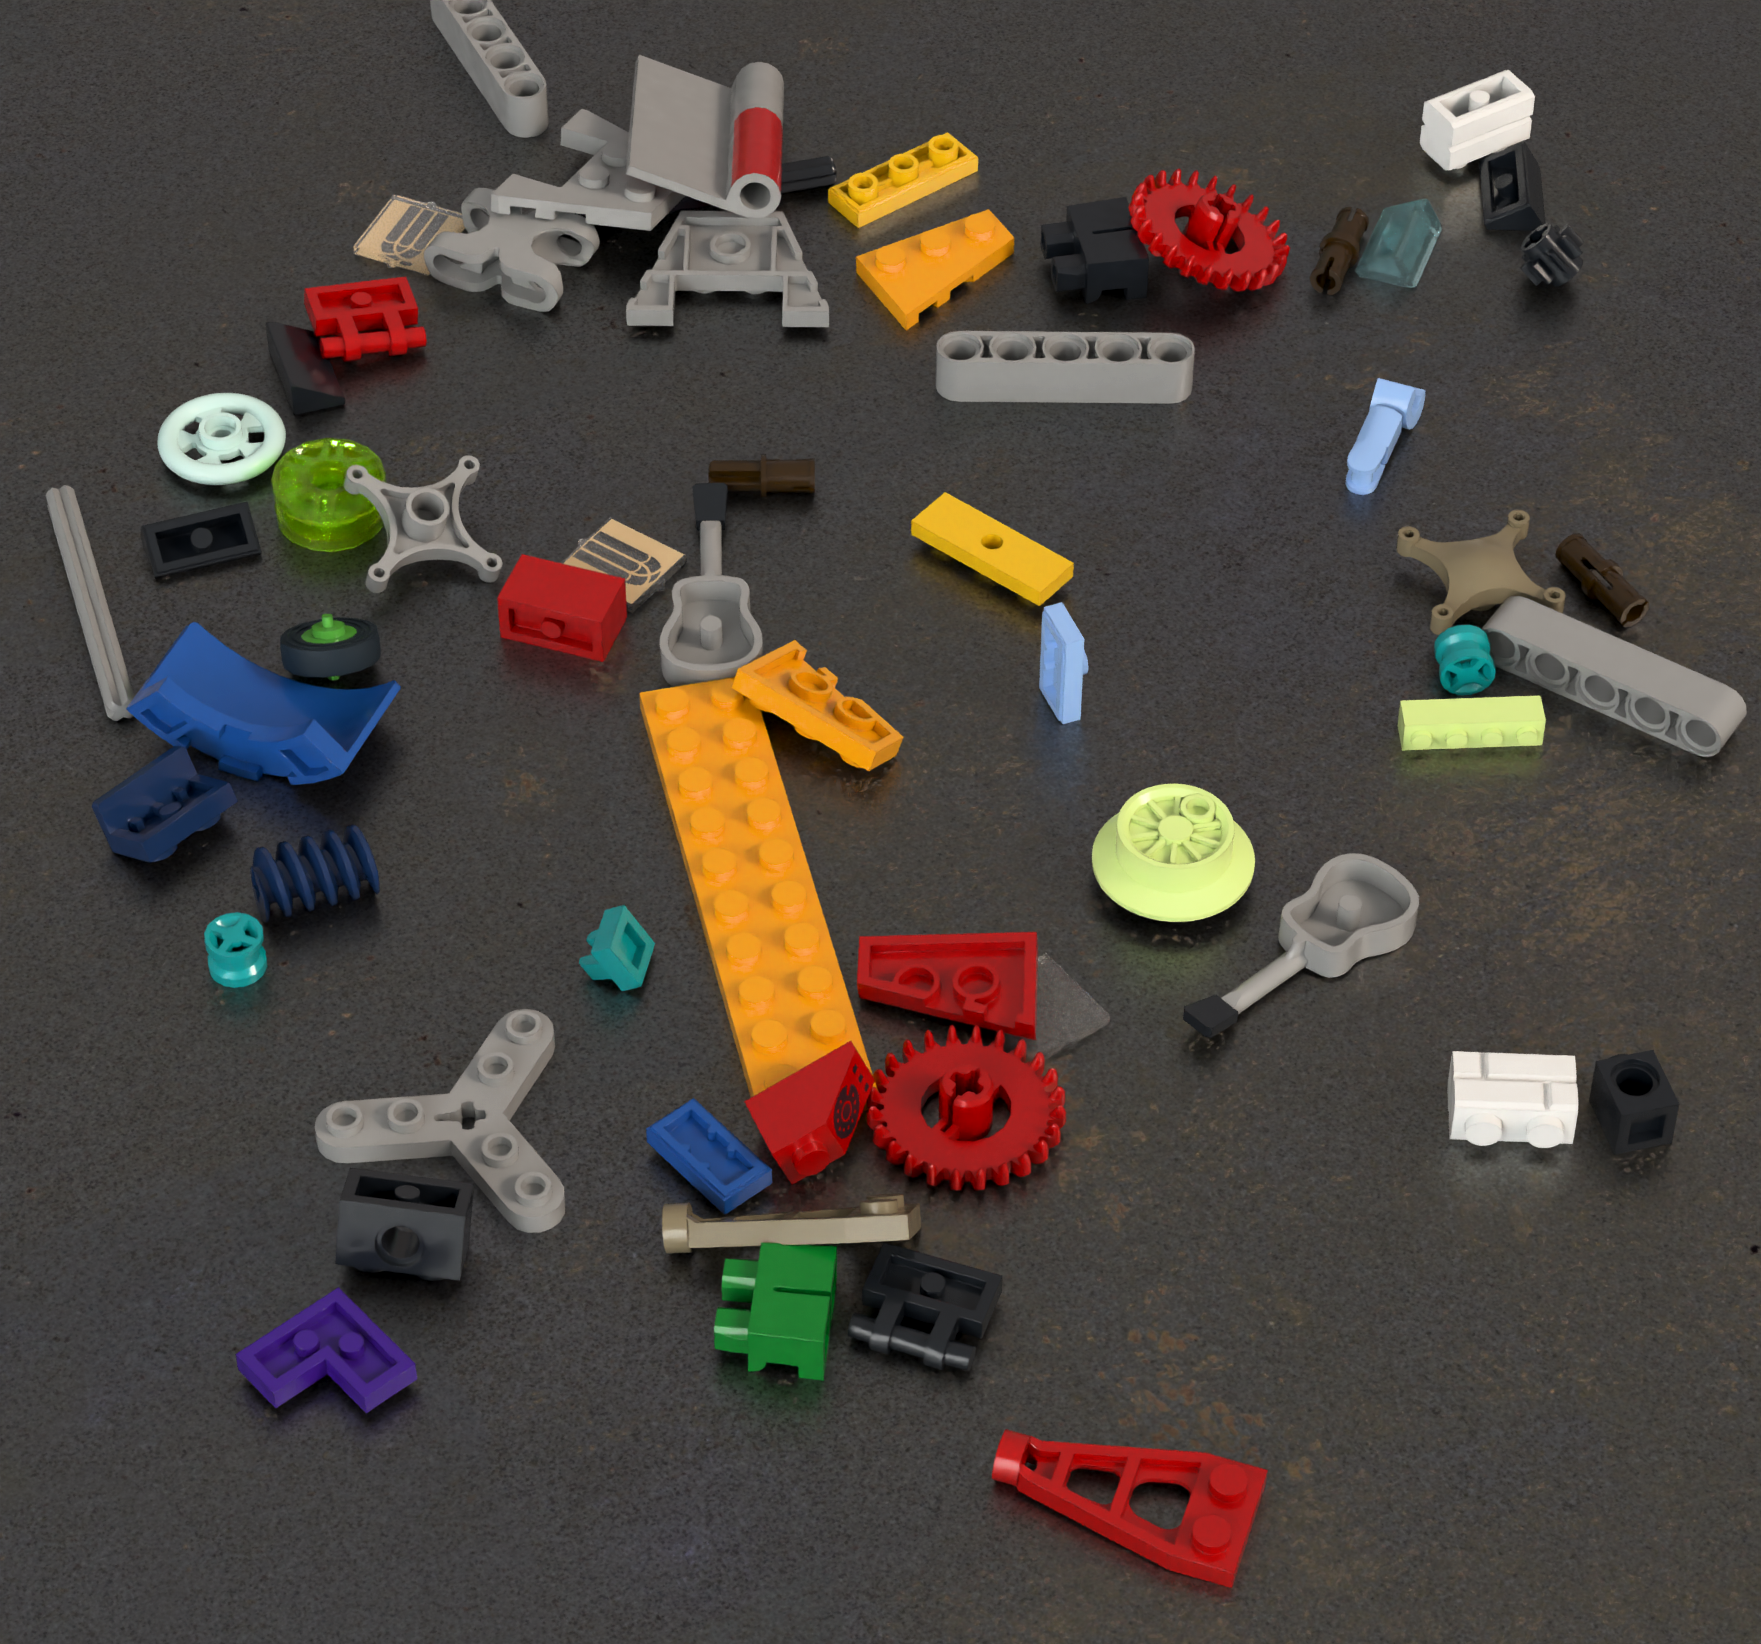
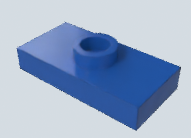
M694 1098L646 1128L647 1143L724 1215L772 1184V1169Z

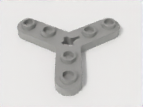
M520 1009L505 1014L496 1023L448 1094L350 1100L329 1105L316 1117L314 1126L319 1152L325 1158L336 1163L453 1156L504 1218L517 1230L527 1233H541L552 1229L561 1222L565 1214L564 1186L557 1175L510 1122V1119L554 1053L555 1037L553 1023L548 1016L537 1010ZM462 1118H475L474 1128L469 1130L462 1129Z

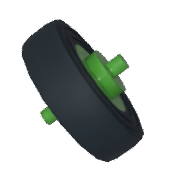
M323 614L321 616L322 619L298 624L287 629L280 637L284 669L292 674L305 677H328L329 680H338L341 675L362 671L374 665L381 657L377 626L368 620L358 618H333L332 614Z

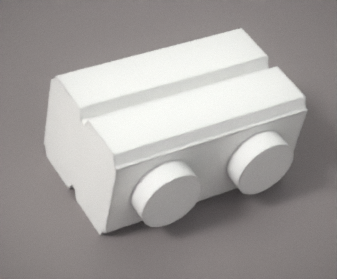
M1504 70L1486 79L1478 80L1425 101L1422 116L1425 125L1421 126L1420 135L1422 150L1446 171L1463 168L1469 162L1491 153L1500 152L1511 145L1529 139L1532 124L1530 115H1533L1535 101L1532 90L1510 70Z
M1453 1051L1447 1088L1449 1139L1468 1140L1470 1143L1479 1146L1491 1145L1498 1141L1529 1142L1538 1148H1551L1558 1144H1573L1579 1105L1575 1056Z

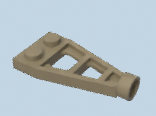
M900 1193L866 1196L867 1200L860 1201V1207L701 1218L694 1214L690 1202L668 1203L663 1205L662 1210L663 1243L665 1252L671 1254L693 1252L694 1248L761 1246V1242L780 1243L782 1245L909 1240L921 1229L920 1203L904 1204V1194Z

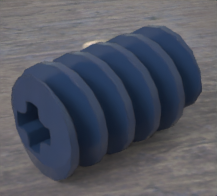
M354 824L348 825L344 829L343 843L334 831L328 830L322 834L320 848L312 837L308 835L303 836L299 840L298 855L290 843L286 841L279 842L277 845L275 860L264 847H258L254 851L250 874L254 897L264 923L269 922L270 906L273 903L278 904L285 917L292 916L293 898L299 897L310 912L315 909L317 892L322 891L331 906L337 905L338 889L341 886H345L353 900L360 899L361 881L367 880L376 895L380 892L378 870L371 847L358 826Z

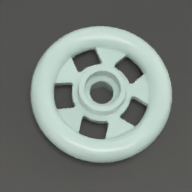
M214 393L189 400L172 411L161 425L157 445L163 462L178 476L204 485H230L252 479L271 467L284 449L286 431L279 414L265 402L245 394ZM233 414L243 416L242 420L240 421V419ZM193 422L200 423L196 434L184 431ZM264 432L263 442L249 443L248 433ZM196 448L203 457L194 460L184 453ZM239 455L243 457V459L235 462L221 463V461H228Z

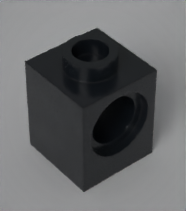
M1654 1050L1629 1055L1618 1054L1608 1059L1596 1061L1589 1102L1614 1155L1671 1144L1679 1102Z

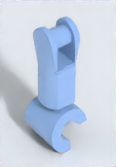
M1381 378L1377 379L1369 413L1347 459L1349 471L1346 475L1345 484L1350 492L1366 495L1372 493L1377 488L1385 464L1388 462L1400 436L1401 429L1410 430L1417 424L1423 410L1426 390Z

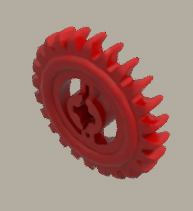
M1178 168L1173 172L1168 183L1166 182V171L1161 170L1155 179L1150 174L1143 183L1136 187L1128 207L1132 227L1135 231H1138L1137 237L1143 244L1150 245L1148 251L1155 257H1163V264L1167 267L1178 268L1180 275L1186 278L1196 277L1197 283L1206 286L1208 282L1213 283L1217 289L1227 290L1228 286H1230L1234 291L1244 292L1246 288L1257 290L1261 289L1262 286L1274 283L1276 277L1280 276L1285 269L1290 247L1285 245L1287 241L1286 233H1282L1275 238L1280 227V220H1275L1269 226L1263 225L1268 215V207L1262 208L1258 214L1249 213L1248 211L1254 198L1253 194L1249 195L1242 203L1237 204L1234 202L1236 184L1231 185L1226 193L1217 194L1215 188L1217 176H1213L1206 188L1203 189L1197 183L1199 172L1195 170L1187 184L1184 185L1180 181L1181 169ZM1188 217L1189 220L1181 233L1175 223V219ZM1232 237L1238 246V252L1226 254L1225 249Z
M951 1025L948 1029L946 1046L942 1047L934 1041L932 1032L927 1030L924 1035V1053L916 1051L911 1041L906 1039L902 1048L904 1063L898 1062L893 1053H888L885 1058L887 1076H885L881 1069L874 1071L873 1078L875 1079L877 1089L872 1087L866 1101L869 1108L866 1123L874 1131L873 1143L881 1149H887L886 1160L894 1165L905 1163L904 1174L912 1178L926 1173V1184L938 1186L943 1179L949 1180L950 1189L958 1191L962 1189L965 1182H971L976 1191L985 1190L986 1180L990 1179L999 1186L1009 1184L1010 1172L1018 1177L1029 1175L1031 1173V1163L1042 1164L1048 1159V1149L1055 1147L1060 1142V1129L1066 1123V1111L1063 1107L1065 1104V1091L1061 1086H1057V1070L1051 1068L1045 1076H1042L1045 1064L1042 1052H1038L1033 1061L1025 1063L1026 1042L1024 1039L1018 1041L1014 1050L1009 1053L1004 1052L1005 1037L1002 1030L997 1032L995 1040L989 1046H983L980 1028L978 1025H975L968 1043L961 1044L954 1025ZM939 1091V1121L931 1128L927 1125L921 1110L928 1098ZM1001 1097L1005 1100L1011 1116L1001 1130L991 1137L984 1138L992 1129L993 1103Z

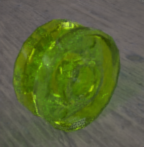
M323 438L305 442L287 451L278 461L271 479L272 491L275 497V516L280 531L292 543L309 550L336 552L355 548L374 538L380 531L384 523L375 506L362 494L348 493L344 487L347 470L352 465L365 467L370 475L386 483V473L382 461L369 447L349 439Z

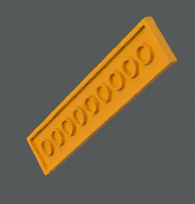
M731 677L640 692V709L750 1097L757 1095L849 1041H852L872 1074L761 710L754 707L749 702L748 697L731 688L735 678ZM865 1104L863 1111L869 1109L867 1104Z

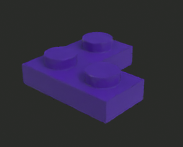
M339 1287L235 1354L238 1370L275 1408H278L327 1374L365 1413H368L417 1380L416 1364Z

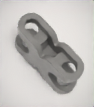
M475 188L461 204L463 223L468 233L441 232L435 236L425 249L424 260L431 276L442 283L470 292L485 291L497 284H501L502 297L508 303L539 312L550 311L563 296L562 277L556 265L581 267L586 264L599 248L600 241L595 226L593 224H586L585 217L568 212H562L554 220L535 218L536 210L528 214H522V207L511 206L510 215L491 212V193L495 190ZM561 235H570L577 239L580 243L564 238ZM444 256H446V257H448V258H451V259H454V260H457V261H460V262H463V263H462V264H455V263L451 262L450 260H448L447 258H445Z

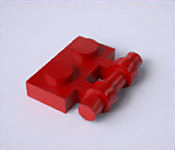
M406 276L304 288V305L315 336L337 335L335 337L320 338L319 344L322 359L342 357L344 362L361 359V354L388 351L389 356L406 354L407 349L426 347V332L423 326L404 328V326L418 324V306ZM383 329V331L358 333V331Z

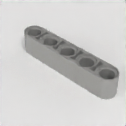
M430 0L433 22L504 128L511 135L522 138L535 137L542 134L549 124L545 78L491 0Z
M953 331L944 334L936 345V389L942 397L957 402L1179 403L1191 395L1195 347L1188 337L1176 333Z
M1511 596L1507 598L1482 627V630L1486 632L1489 638L1490 655L1496 667L1695 755L1712 757L1719 753L1747 714L1743 698L1728 685L1525 597Z

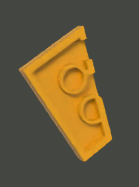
M987 209L856 256V273L907 331L919 322V313L931 305L939 308L950 300L951 290L963 282H975L1014 254L1015 237Z
M796 640L738 668L731 688L748 697L749 702L757 709L774 713L792 724L795 730L803 737L820 741L838 752L842 760L847 764L871 771L897 756L904 737L862 699L844 697L835 688L838 678L826 667L818 668L815 671L804 661L807 650Z

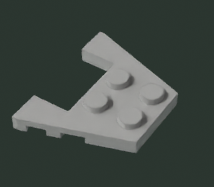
M580 109L561 127V146L594 156L562 187L512 174L491 193V212L510 215L511 206L536 209L535 218L554 220L562 212L586 215V224L651 231L685 195L627 175L629 132L588 110Z
M680 211L658 249V259L652 270H646L640 280V291L635 298L631 297L626 304L627 326H673L676 291H695L701 294H708L714 291H745L750 294H761L766 291L783 292L782 327H829V305L826 299H821L816 278L812 271L807 270L802 260V250L783 211H774L767 217L758 219L747 218L730 211Z

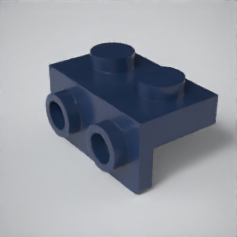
M174 746L92 803V809L112 852L151 863L172 855L177 849V844L195 831H202L215 825L221 818L220 814L237 803L238 800L230 782L197 774L186 748Z

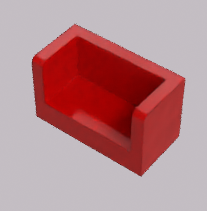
M521 554L497 597L501 638L600 662L605 661L627 618L625 578Z

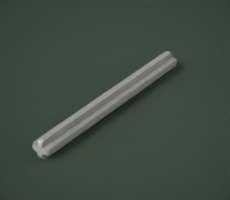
M63 485L59 489L52 487L45 495L48 503L47 507L107 716L114 721H118L123 717L132 718L133 715L126 708L135 696L75 491L68 485Z

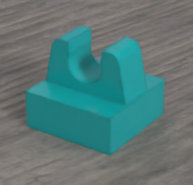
M625 905L606 909L599 929L591 932L586 939L592 947V955L581 957L579 965L592 980L612 979L621 991L641 987L655 942Z

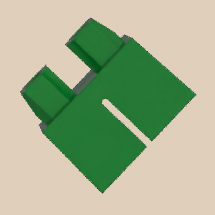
M761 1242L759 1260L725 1258L722 1275V1300L752 1303L751 1310L718 1307L714 1325L715 1349L748 1354V1372L762 1370L768 1362L798 1366L799 1378L824 1381L837 1291V1246L782 1245L780 1243Z

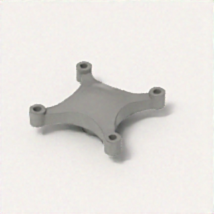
M470 455L460 458L455 471L445 479L432 485L412 488L394 486L380 481L370 475L367 469L361 465H352L348 468L344 481L345 490L355 495L362 494L375 506L382 518L387 533V550L378 563L370 566L367 573L365 585L369 591L373 593L383 592L387 587L390 576L396 570L407 564L425 560L459 561L476 569L479 578L484 582L491 583L498 579L502 568L501 557L495 553L487 552L470 537L463 526L459 514V496L466 485L475 482L480 468L478 459Z

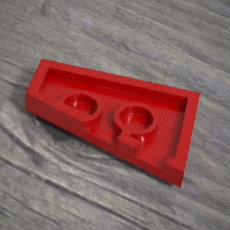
M1037 932L859 936L857 970L859 998L974 1026L978 1025L979 1027L994 1031L1002 1030L1007 1034L1036 1040Z

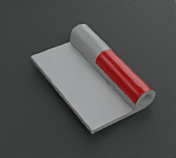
M638 55L635 62L626 174L747 218L758 219L772 214L779 206L781 198L784 81L781 73L769 63H750L740 70L732 87L729 88Z

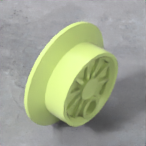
M1161 784L1148 787L1134 794L1125 802L1120 812L1104 824L1093 844L1092 867L1095 878L1102 890L1114 902L1126 910L1139 916L1159 921L1187 922L1211 917L1235 904L1244 895L1252 882L1255 854L1250 839L1244 830L1233 820L1229 809L1219 798L1206 790L1191 785Z

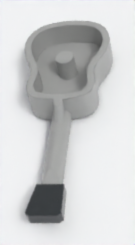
M696 483L692 487L696 529L700 531V576L684 578L674 584L672 588V614L662 629L659 642L662 675L672 687L735 677L738 668L763 656L762 633L759 625L750 613V589L748 584L741 578L722 575V530H725L728 486L725 483Z
M1349 853L1330 859L1317 872L1309 890L1286 903L1282 909L1278 940L1286 952L1221 998L1213 995L1184 1006L1183 1020L1203 1036L1212 1038L1236 1023L1238 1014L1304 967L1324 977H1338L1349 971L1361 959L1389 953L1400 948L1410 940L1415 930L1419 908V895L1416 889L1400 872L1372 856Z

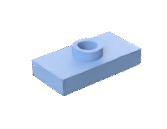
M1060 602L1044 607L1042 612L1039 689L1058 721L1066 724L1081 719L1083 675L1088 673V660L1084 650V637L1064 604Z

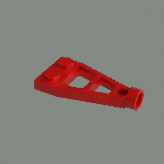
M1005 1429L996 1452L992 1479L1017 1486V1491L1169 1571L1232 1588L1266 1485L1268 1470L1206 1452L1042 1441L1030 1435ZM1027 1463L1037 1465L1034 1471L1026 1466ZM1075 1469H1089L1111 1472L1119 1476L1120 1481L1113 1501L1109 1504H1100L1070 1491L1067 1483L1071 1472ZM1146 1482L1172 1483L1185 1487L1190 1493V1498L1181 1524L1173 1529H1163L1137 1516L1129 1505L1133 1490L1138 1485Z

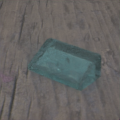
M1428 198L1383 209L1355 270L1359 277L1409 288L1418 285L1442 231V225Z

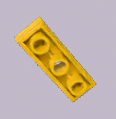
M948 132L943 135H937L922 145L903 154L894 155L890 160L863 173L854 174L848 180L829 188L828 203L853 225L860 228L977 172L978 157Z
M946 492L911 520V535L1038 606H1041L1073 577V562Z

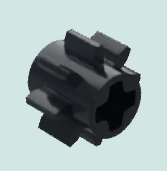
M1545 223L1533 230L1523 241L1521 250L1524 253L1522 259L1525 263L1520 268L1536 286L1542 281L1547 285L1551 283L1554 287L1561 286L1571 280L1581 269L1583 259L1580 255L1583 252L1579 247L1584 241L1568 224L1560 229L1557 225L1553 227L1550 223Z

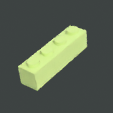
M1541 695L1400 701L1397 726L1402 750L1537 746L1543 744L1546 718Z

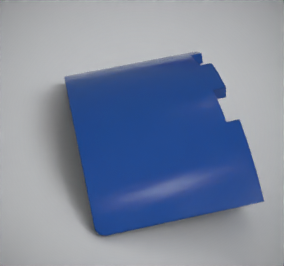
M192 622L183 629L126 709L143 725L172 746H181L186 748V750L189 746H192L220 760L219 770L259 781L263 774L288 777L290 785L317 783L344 774L401 689V686L395 680L362 689H332L301 683L280 676L247 660L220 642L199 623Z

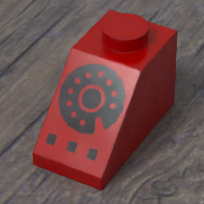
M852 1041L847 1042L744 1101L772 1156L792 1185L807 1176L821 1172L829 1163L846 1154L875 1082L870 1070Z

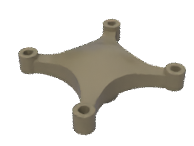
M1523 510L1511 511L1508 515L1507 525L1500 532L1472 540L1435 542L1420 537V532L1414 527L1405 526L1399 529L1396 546L1398 554L1423 562L1437 573L1445 585L1447 592L1446 600L1443 604L1433 607L1431 613L1430 630L1434 634L1440 635L1446 629L1451 628L1459 617L1470 610H1489L1496 604H1502L1511 596L1528 598L1563 614L1565 592L1557 587L1544 589L1535 584L1522 570L1514 555L1513 550L1516 544L1528 535L1530 516L1527 512Z

